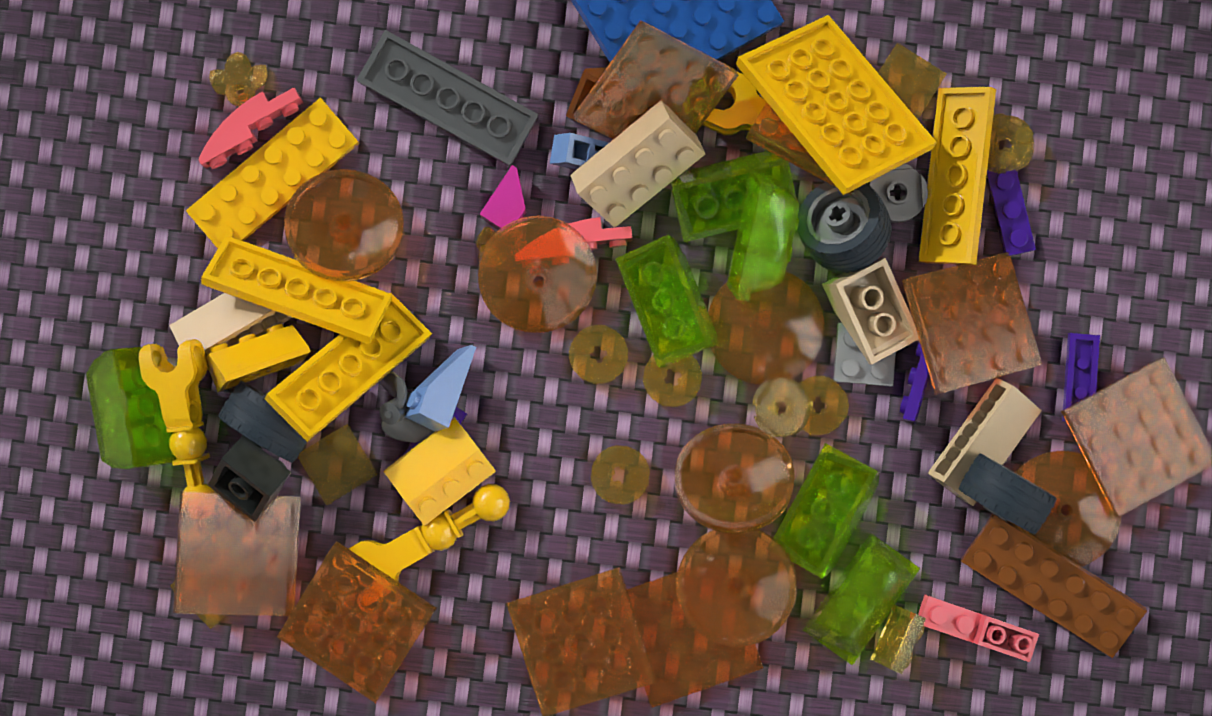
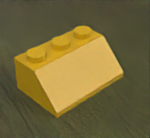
M278 324L266 329L267 334L259 337L252 333L239 338V343L228 347L227 343H223L211 348V353L206 357L207 367L217 392H221L237 386L240 381L246 383L300 364L311 352L309 346L293 325L284 327L283 324Z
M454 417L449 428L435 431L383 472L425 526L495 473L496 470Z

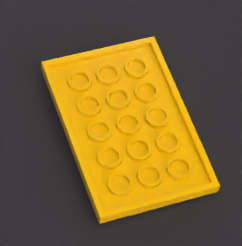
M829 15L739 56L736 61L738 68L843 195L932 150L937 143Z

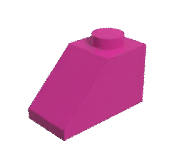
M513 165L480 213L482 219L510 237L514 231L519 233L528 218L524 217L527 212L518 170Z

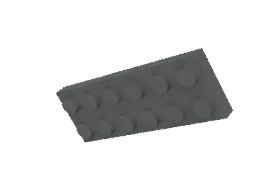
M387 30L383 32L357 78V82L509 167L513 164L539 118V114Z

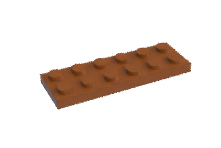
M994 514L989 518L961 559L962 563L1111 658L1115 656L1147 613V609L1143 605L1010 521H1005Z

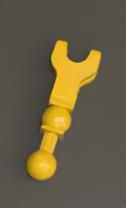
M729 68L719 70L717 83L732 94L734 104L725 110L705 107L698 115V120L702 125L722 135H732L741 130H747L779 144L784 141L786 146L793 152L807 153V150L765 99L758 95L756 88L744 74Z
M196 339L184 341L177 349V366H173L168 361L163 347L157 344H147L139 351L141 376L146 385L158 394L162 417L167 427L166 431L167 433L172 432L169 438V447L172 455L177 458L172 461L173 466L183 465L187 487L180 496L181 508L190 518L198 520L208 518L218 506V497L216 492L207 483H204L201 461L210 458L209 453H204L207 449V438L199 428L204 423L202 421L203 413L198 386L208 369L203 345Z
M497 484L483 485L476 490L472 503L455 513H452L450 509L446 510L425 526L422 524V526L420 525L387 544L374 540H364L337 556V560L341 566H348L361 561L367 563L373 569L374 579L372 585L359 595L362 605L367 606L392 593L399 582V575L403 569L435 552V550L442 551L450 548L455 543L457 537L459 538L464 535L461 529L479 519L494 522L504 517L510 505L508 493Z

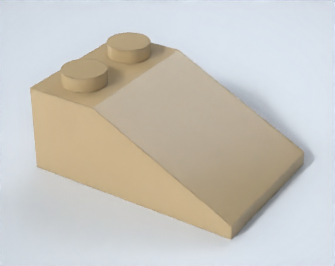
M878 258L873 264L864 269L842 273L822 284L833 310L870 365L921 338L886 258Z

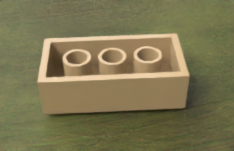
M660 100L571 174V178L578 195L615 228L702 158L705 152L697 135Z

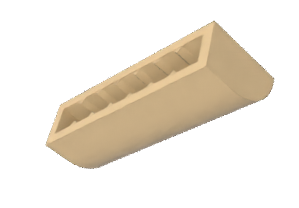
M223 293L169 326L179 346L186 340H199L207 357L211 353L210 349L223 343H227L228 347L239 343V338L252 333L259 337L267 333L266 329L283 324L293 317Z
M996 378L928 474L957 497L974 506L977 501L961 492L959 486L975 458L981 453L1003 465L1042 410L1015 386Z

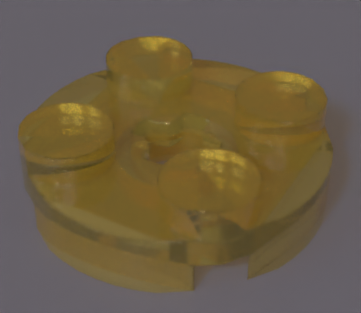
M1002 113L993 116L987 169L998 174H1006V171L1022 169L1029 163L1035 151L1033 132L1029 125L1018 117L1006 116ZM1010 139L1009 142L1012 146L1010 148L1004 147L1003 150H1000L998 142Z
M592 325L582 329L574 338L569 349V360L573 370L582 380L592 384H605L615 380L623 372L628 360V348L624 338L616 330L605 325ZM600 346L601 351H607V356L603 357L602 363H597L596 359L590 358V353L595 351L594 347Z
M675 348L660 350L649 359L644 368V388L649 397L662 406H683L689 403L700 389L702 381L700 365L691 354ZM671 369L673 373H680L681 377L677 379L678 385L673 386L672 383H665L666 371Z
M811 376L798 383L791 392L788 402L789 414L794 424L804 432L813 435L827 434L838 428L846 418L849 406L845 391L836 381L826 376ZM816 397H821V402L827 405L826 409H821L820 414H816L815 409L810 408V402H815Z
M777 378L766 381L757 389L753 398V406H755L757 415L754 416L755 422L769 436H793L799 433L807 424L813 408V402L808 397L805 389L795 380ZM777 402H785V413H778L779 407L776 405Z
M616 445L603 450L597 456L592 465L591 482L594 490L602 499L613 504L624 505L634 502L644 494L649 484L650 470L646 459L640 452L628 446ZM618 466L621 470L627 469L629 472L625 476L627 481L623 484L619 480L614 482L612 476L615 474L614 468Z

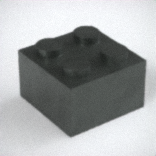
M242 435L221 459L208 486L256 522L276 499L291 471L286 468L282 461L271 457L262 450L260 445Z

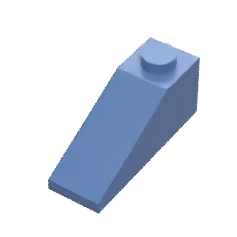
M574 133L554 135L550 164L577 170L609 142Z
M469 345L457 349L408 397L406 404L408 409L405 417L433 431L449 428L476 347Z

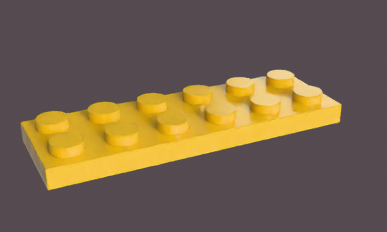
M992 87L938 89L933 138L937 143L931 150L927 184L928 197L924 210L919 262L976 265L996 97V89Z
M320 97L190 206L186 212L217 249L226 235L244 241L360 143Z
M227 235L201 277V285L370 344L392 299L391 293Z
M392 294L391 303L370 344L339 334L268 392L264 399L308 442L424 344L432 333Z

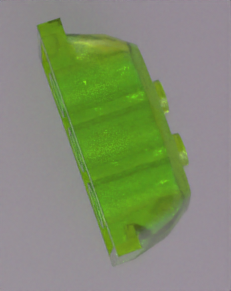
M765 151L686 170L670 183L684 242L799 213L788 157L778 152Z
M754 170L750 171L726 284L736 299L749 301L751 293L766 291L782 283L787 263L790 262L792 257L793 236L796 234L799 225V202L795 194L781 180Z
M668 234L615 258L659 368L668 366L718 343L717 333L687 258L671 235Z
M142 347L107 350L92 362L86 372L100 456L102 461L112 468L134 469L172 464V461L177 459L172 455L169 447V438L172 432L167 433L166 431L167 427L162 417L158 394L146 385L141 376L139 351Z
M825 443L768 549L820 578L827 576L838 562L873 498L879 483V472Z
M870 534L806 624L803 631L853 665L916 576L920 567L875 535Z

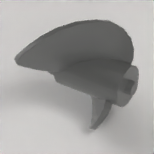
M391 371L379 381L382 387L394 397V399L384 403L379 411L381 426L387 435L400 441L416 443L422 442L435 432L405 417L408 409L406 404L411 392H407L405 382L399 375Z

